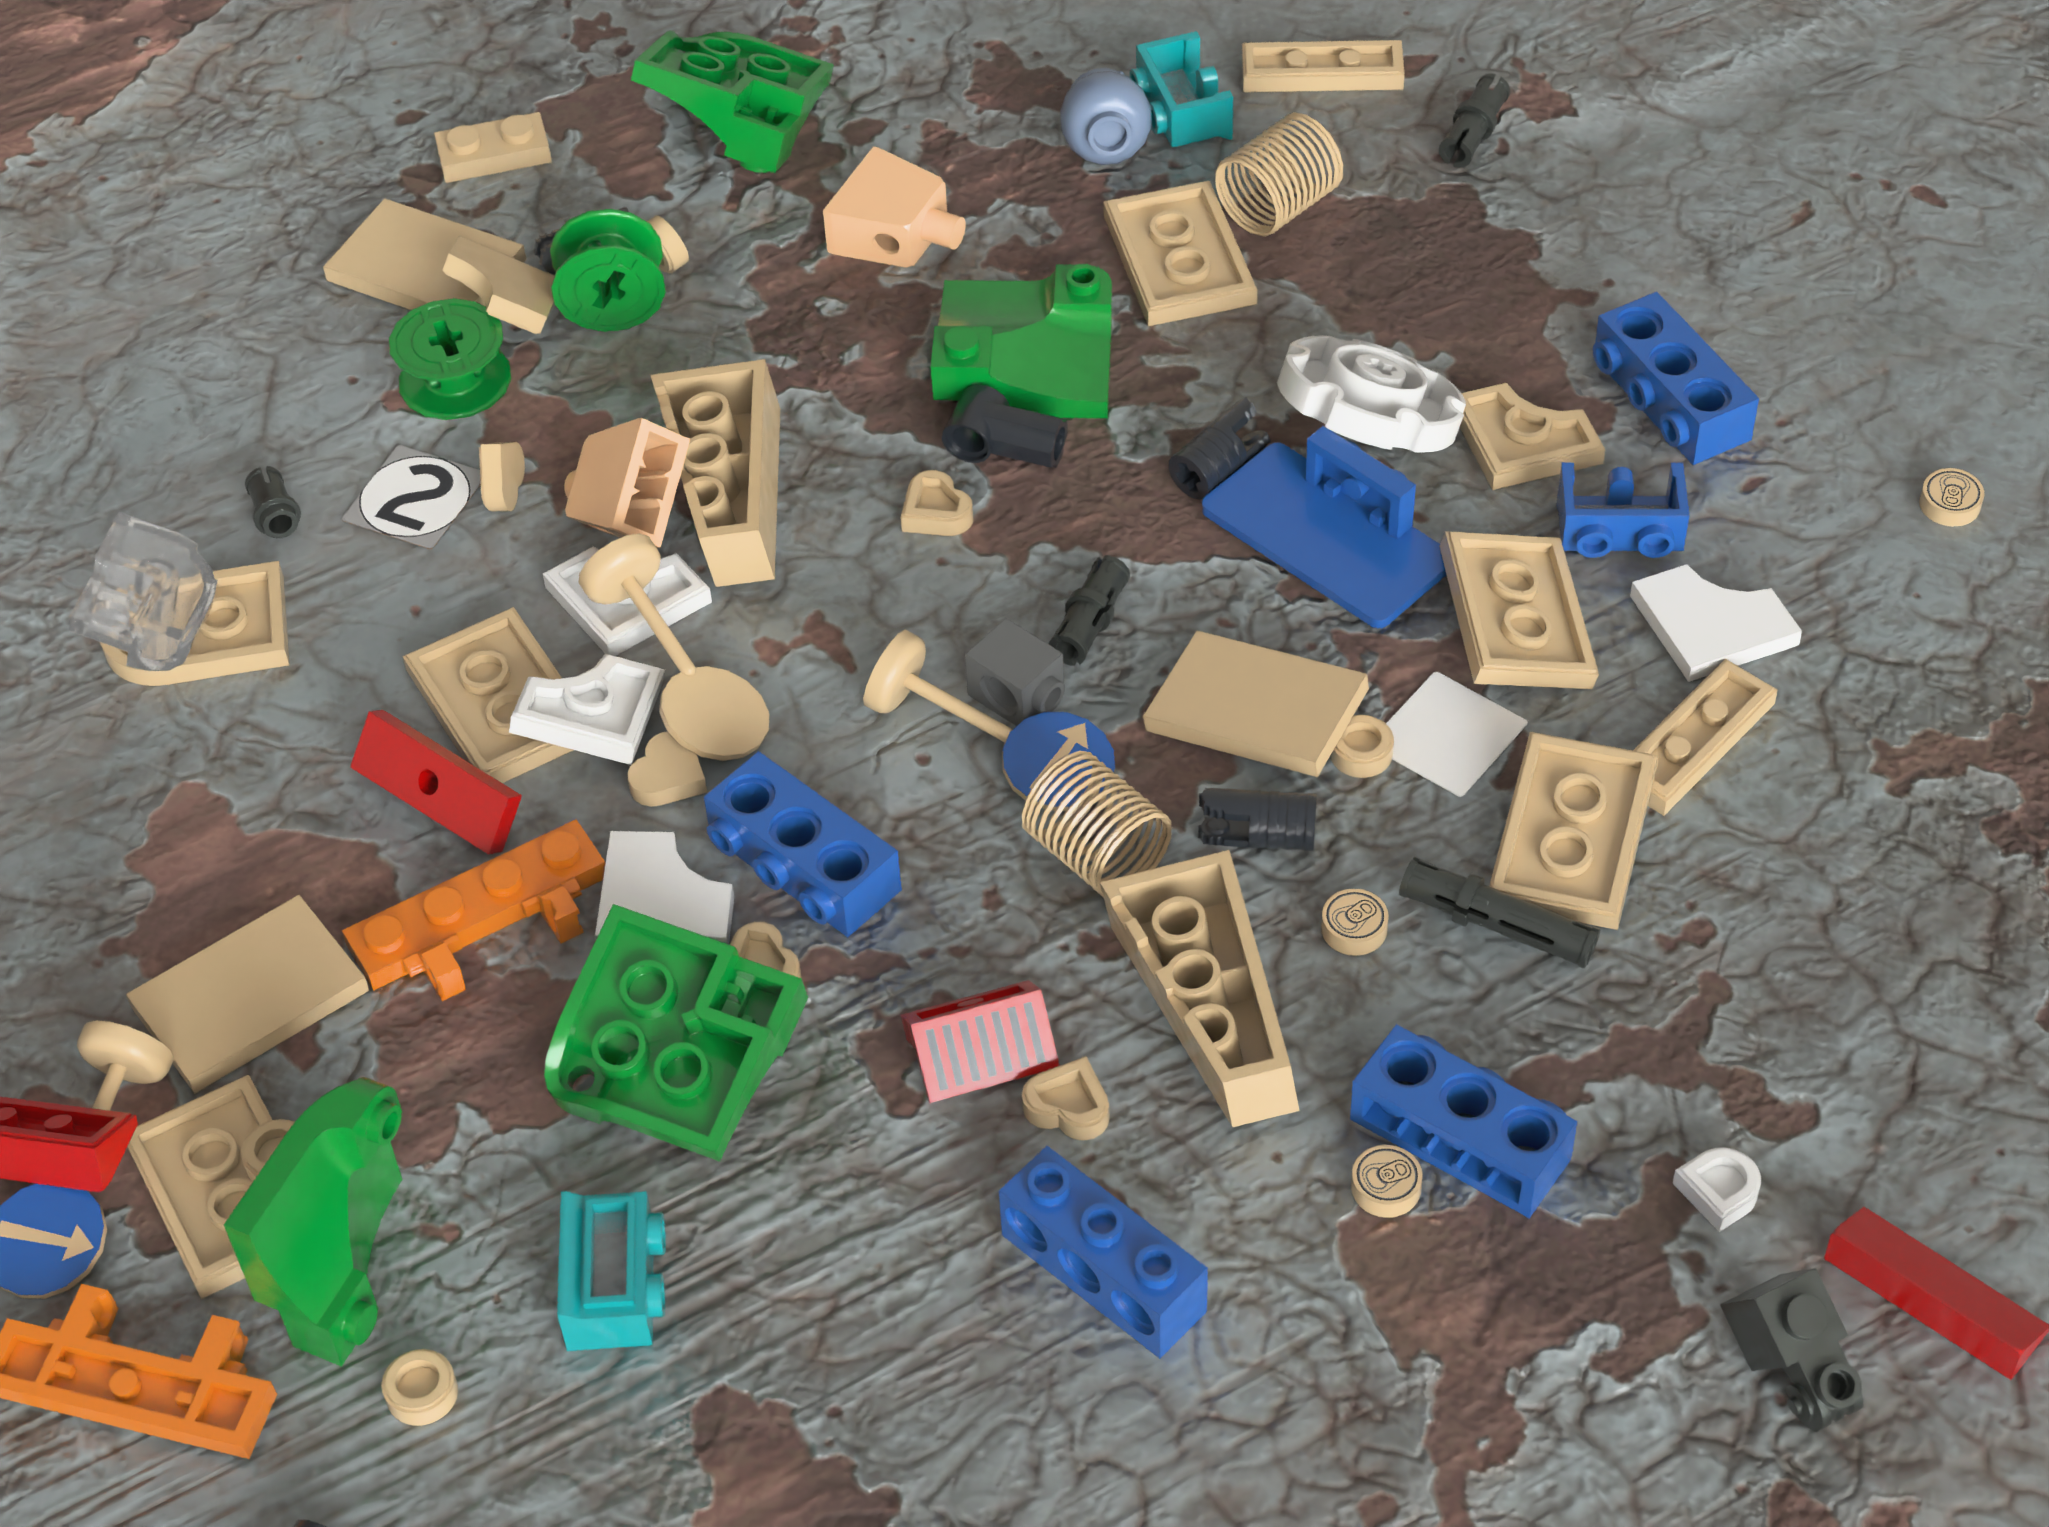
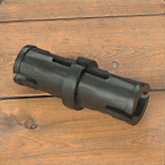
M1490 73L1481 76L1469 100L1460 103L1453 116L1454 125L1439 145V154L1444 162L1449 164L1455 152L1459 150L1461 153L1453 167L1460 168L1469 165L1481 140L1490 137L1497 124L1496 115L1510 96L1511 89L1504 78L1500 77L1494 90H1489L1496 74Z
M1105 555L1103 559L1098 557L1093 563L1082 588L1074 590L1065 604L1066 614L1064 620L1049 641L1050 646L1063 653V664L1075 666L1076 662L1082 664L1098 632L1106 630L1114 617L1113 606L1130 579L1128 567L1118 558Z

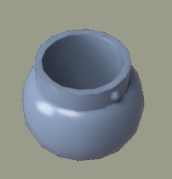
M1109 68L1092 69L1080 75L1066 93L1060 109L1061 132L1070 149L1082 159L1100 165L1118 164L1132 157L1145 144L1151 130V106L1142 88L1128 76L1124 75L1123 71L1119 72Z

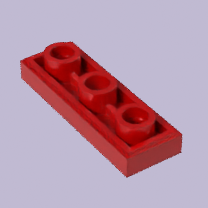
M385 710L368 712L350 768L488 855L503 852L522 795Z

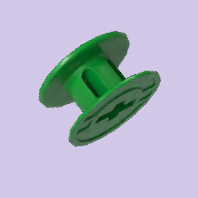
M615 209L593 210L569 219L555 233L550 247L552 265L556 271L551 288L554 304L566 319L586 329L602 332L627 330L646 322L660 309L666 294L664 276L659 269L663 258L661 238L650 223L629 212Z
M455 298L431 301L412 309L396 323L389 337L390 356L400 370H402L398 377L399 393L408 407L425 417L452 420L471 417L489 409L501 399L512 380L510 362L500 350L503 343L501 321L486 312L485 306L475 301Z

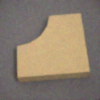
M458 236L442 271L445 272L444 274L464 283L476 292L485 302L486 312L489 315L534 334H540L554 305L551 285L555 276Z
M1507 383L1461 393L1466 401V406L1463 411L1464 416L1460 429L1492 490L1559 475L1561 462H1574V471L1604 464L1605 448L1583 409L1557 411L1537 407L1519 397Z

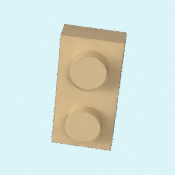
M540 112L513 115L506 119L470 126L462 125L453 129L434 132L445 183L552 162Z

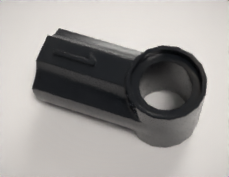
M973 385L963 391L943 430L942 441L949 453L957 459L969 463L983 462L991 454L1049 468H1057L1063 456L1065 440L1068 434L1067 419L1010 406L1004 395L996 389L986 385Z

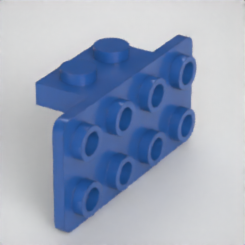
M1324 426L1307 438L1306 458L1283 443H1272L1202 500V513L1205 517L1374 628L1388 626L1446 576L1439 547L1440 544L1413 527L1416 484L1408 480L1400 471L1387 467L1362 451L1354 442L1343 439Z

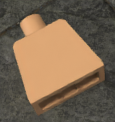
M875 146L872 147L823 210L828 253L904 268L914 266L931 243L955 250L960 245L966 228V222L963 217L947 212L946 186L941 177Z
M637 418L589 435L584 441L577 469L570 472L565 480L564 489L568 498L565 508L566 516L619 538L639 533L647 535L657 548H661L690 439L643 418Z

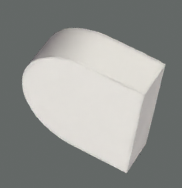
M1721 1147L1709 1149L1676 1169L1673 1184L1720 1232L1753 1209L1761 1186V1175L1756 1164L1747 1155L1735 1149Z

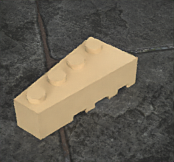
M765 359L651 375L666 429L690 439L680 476L697 535L715 587L774 580L780 406Z
M1230 850L1100 882L1113 932L1231 1126L1236 1127L1299 1111L1290 1061Z

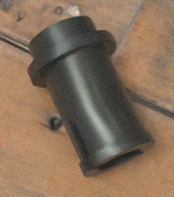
M266 466V473L270 480L269 483L265 482L261 468H256L249 473L245 480L247 493L251 496L255 507L253 513L255 526L261 533L271 538L287 537L298 526L301 517L300 507L292 497L288 496L282 474L276 468Z

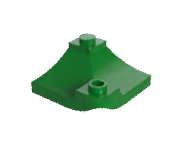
M669 30L635 60L631 81L669 97L697 116L726 145L724 156L738 160L743 168L752 172L767 173L770 171L776 173L790 157L793 144L818 98L830 84L834 64L746 34L713 32L698 37L685 38L679 37L673 30Z
M1056 264L1055 271L1051 276L1037 281L944 280L938 326H934L931 378L933 400H959L967 387L986 385L1003 394L1010 406L1059 418L1108 419L1112 339V281L1109 274L1103 269L1089 264Z
M613 904L554 1031L545 1060L544 1076L546 1087L556 1104L570 1114L597 1124H601L602 1121L612 1122L721 1161L726 1147L757 1087L777 1056H783L809 998L801 978L739 956L735 946ZM592 1075L595 1077L594 1083L587 1090H573L574 1082L580 1076Z
M367 1077L356 1079L332 1089L316 1100L300 1115L224 1223L225 1230L254 1301L279 1311L293 1347L341 1367L355 1345H361L369 1338L377 1321L379 1309L367 1277L368 1263L381 1219L391 1198L403 1180L391 1145V1141L398 1131L402 1118V1109L396 1091L393 1087Z

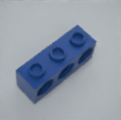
M1657 291L1599 315L1596 340L1593 345V358L1598 368L1604 374L1610 375L1627 393L1631 404L1637 410L1643 411L1661 430L1666 442L1670 446L1676 447L1692 465L1752 440L1759 397Z
M759 751L704 796L708 820L707 834L718 850L727 856H733L734 854L754 868L757 876L765 885L773 890L781 888L799 901L804 911L815 922L822 925L828 923L847 938L902 890L898 850Z
M1397 1024L1352 1083L1350 1120L1529 1219L1572 1159L1578 1121L1567 1116L1559 1106L1548 1100L1533 1098L1507 1084L1500 1075L1491 1069L1476 1067L1446 1051L1433 1038L1425 1035H1416ZM1407 1081L1414 1083V1085H1404L1398 1082ZM1465 1113L1475 1117L1465 1118L1456 1114ZM1517 1146H1528L1536 1150L1525 1151L1517 1148Z
M1049 1146L1044 1147L999 1190L1002 1236L1159 1359L1207 1312L1208 1267Z

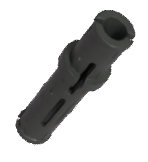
M1416 856L1410 861L1400 885V896L1408 897L1451 914L1452 921L1464 927L1471 922L1520 943L1577 964L1578 967L1583 969L1588 965L1599 939L1600 928L1577 922L1539 905L1484 885L1485 879L1471 873L1466 878L1423 861Z

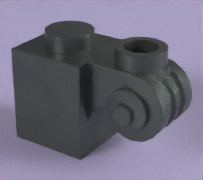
M1816 1268L1779 1274L1720 1304L1751 1371L1782 1368L1792 1381V1384L1787 1387L1788 1407L1810 1430L1818 1432L1831 1425L1832 1421L1837 1422L1844 1418V1414L1851 1415L1863 1408L1864 1400L1861 1378L1858 1372L1849 1365L1838 1342L1849 1335Z

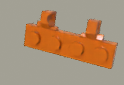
M575 819L342 930L346 946L373 991L407 974L411 978L424 971L441 1001H444L466 990L461 969L452 954L471 943L538 912L542 914L560 944L584 933L578 918L580 912L573 899L582 895L581 890L603 880L606 863L578 820Z
M81 1284L65 1319L54 1318L48 1328L9 1318L6 1319L0 1332V1398L250 1459L277 1396L271 1381L246 1376L247 1368L244 1363L240 1362L248 1343V1337L244 1336L240 1328V1322L237 1320L212 1315L194 1356L182 1354L179 1359L113 1344L108 1335L118 1312V1306L108 1290Z

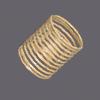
M1293 112L1284 116L1275 125L1263 131L1262 134L1257 135L1249 143L1244 144L1243 147L1232 153L1231 156L1220 161L1216 169L1215 184L1219 199L1229 216L1240 227L1251 234L1265 237L1278 231L1284 224L1289 223L1290 220L1301 214L1302 211L1307 210L1309 206H1312L1315 202L1326 196L1327 193L1337 188L1343 179V161L1340 150L1332 135L1320 122L1306 114ZM1297 121H1301V122L1305 123L1306 125L1310 126L1311 128H1313V129L1315 130V132H1316V133L1322 138V140L1324 141L1326 147L1328 148V150H1329V152H1330V154H1331L1332 161H1333V165H1334V178H1333V180H1332V169H1331L1329 157H1328V155H1327V153H1326V151H1325V149H1324L1322 143H1321V142L1319 141V139L1311 132V130H1309L1308 128H1306L1305 126H1303L1302 124H1300V123L1297 122ZM1290 125H1295L1303 131H1305L1311 137V139L1317 144L1325 159L1328 170L1327 185L1323 162L1315 146L1308 140V138L1303 133H1301L1300 131H1298ZM1283 129L1290 130L1296 135H1298L1311 149L1319 164L1322 176L1321 185L1316 164L1313 161L1309 151L1296 137H1294L1293 135H1291ZM1283 135L1294 141L1304 152L1313 169L1316 184L1313 183L1310 169L1303 156L1292 143L1283 138ZM1285 145L1298 157L1307 174V178L1304 177L1296 159L1285 148ZM1232 163H1234V175H1235V178H1236L1238 187L1240 188L1241 192H1242L1243 195L1245 196L1246 200H1247L1259 213H1261V214H1263L1264 216H1266V217H1268V218H1270V219H1272V220H1275V221L1266 220V219H1264L1263 217L1257 215V214L1244 202V200L1242 199V197L1240 196L1239 192L1237 191V189H1236V187H1235V184H1234V181H1233V178H1232V175H1231V165H1232ZM1238 164H1240V170H1241V173H1242L1244 182H1245V184L1247 185V187H1248V189L1250 190V192L1252 193V195H1253L1266 209H1268V210H1270L1271 212L1275 213V214H1276L1275 216H1273V215L1269 214L1268 212L1264 211L1263 209H1261V208L1253 201V199L1249 196L1248 192L1246 191V189L1244 188V186H1243V184H1242V182H1241V179H1240V176H1239V173H1238ZM1244 166L1248 168L1250 177H1251L1252 181L1254 182V184L1256 185V187H1257V189L1259 190V192H1260L1270 203H1272L1275 208H1273V207H1271L1270 205H1268V204L1256 193L1255 189L1253 188V186L1251 185L1250 181L1248 180V177H1247V174H1246V171H1245ZM1226 167H1227L1228 180H1229V183H1230L1232 192H1233L1234 195L1236 196V198H1237V200L1239 201V203L1241 204V206H1242L1252 217L1258 219L1259 221H1261V222H1263L1264 224H1267V225H1261V224L1257 223L1256 221L1252 220L1251 218H1249V217L1238 207V205L1236 204L1235 200L1233 199V197L1231 196V194H1230V192H1229V189H1228V186H1227V183H1226V180H1225V169H1226ZM1255 175L1263 182L1269 194L1262 188Z
M1077 751L1063 756L1048 767L1030 790L1022 810L1023 829L1037 842H1040L1044 848H1047L1051 854H1054L1058 860H1061L1065 866H1068L1080 878H1083L1102 897L1103 893L1100 882L1114 879L1134 861L1149 838L1154 818H1156V827L1151 842L1143 856L1124 876L1155 869L1166 853L1171 840V820L1162 810H1158L1154 804H1151L1147 798H1144L1140 792H1136L1118 774H1114L1110 768H1107L1091 752ZM1081 760H1086V761H1087V762H1084V763H1081V764H1078V765L1073 766L1071 769H1069L1068 771H1066L1065 773H1063L1062 775H1060V776L1051 784V786L1045 791V793L1043 794V796H1042L1041 799L1039 800L1038 804L1036 805L1035 811H1034V813H1033L1035 804L1037 803V801H1038V799L1040 798L1041 794L1043 793L1044 789L1050 784V782H1051L1060 772H1062L1064 769H1066L1068 766H1070V765L1073 764V763H1076V762L1081 761ZM1092 766V769L1083 771L1075 777H1073L1071 780H1069L1053 796V798L1045 808L1038 826V830H1036V821L1038 815L1050 794L1059 786V784L1064 779L1072 775L1074 772H1076L1079 769ZM1092 774L1090 778H1088L1087 780L1079 784L1077 787H1075L1061 801V803L1053 813L1049 821L1048 827L1046 829H1043L1048 814L1050 813L1058 799L1073 784L1078 782L1086 775ZM1088 786L1085 792L1067 809L1062 819L1055 823L1068 802L1079 791ZM1104 787L1103 791L1099 793L1100 788ZM1111 793L1110 797L1106 799L1107 794ZM1118 799L1117 804L1113 806L1114 801ZM1099 801L1096 807L1092 810V812L1082 821L1078 829L1070 835L1073 828L1076 827L1079 824V822L1084 818V816L1089 812L1092 805ZM1126 805L1125 809L1122 812H1120L1121 807ZM1105 808L1102 815L1090 826L1085 836L1077 841L1081 833L1087 829L1098 813ZM1133 811L1132 816L1127 819L1128 814ZM1112 814L1108 823L1097 833L1093 841L1085 847L1088 840L1100 828L1105 819ZM1119 821L1116 828L1104 840L1102 845L1092 853L1096 845L1109 832L1112 826ZM1148 821L1145 833L1134 852L1114 872L1101 878L1102 874L1107 873L1117 865L1130 851L1142 831L1144 822ZM1161 821H1162V832H1161L1159 841H1158V843H1157V845H1156V842H1157V839H1158V836H1159V833H1160V830H1161ZM1137 827L1125 848L1119 853V855L1114 860H1112L1108 865H1106L1109 858L1112 857L1115 854V852L1121 847V845L1125 842L1129 833ZM1092 861V864L1087 866L1088 862Z

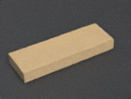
M1402 41L1242 43L1243 92L1404 90Z
M1725 659L1633 750L1658 755L1657 768L1648 806L1665 816L1775 704L1778 690Z

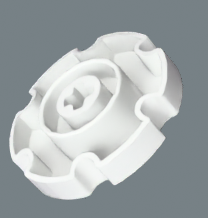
M1320 335L1304 337L1292 342L1277 381L1278 388L1284 398L1302 414L1321 421L1325 424V428L1340 435L1392 450V447H1398L1413 452H1433L1447 448L1455 441L1466 406V401L1461 392L1440 373L1420 365L1416 359L1403 353L1358 339L1350 341Z

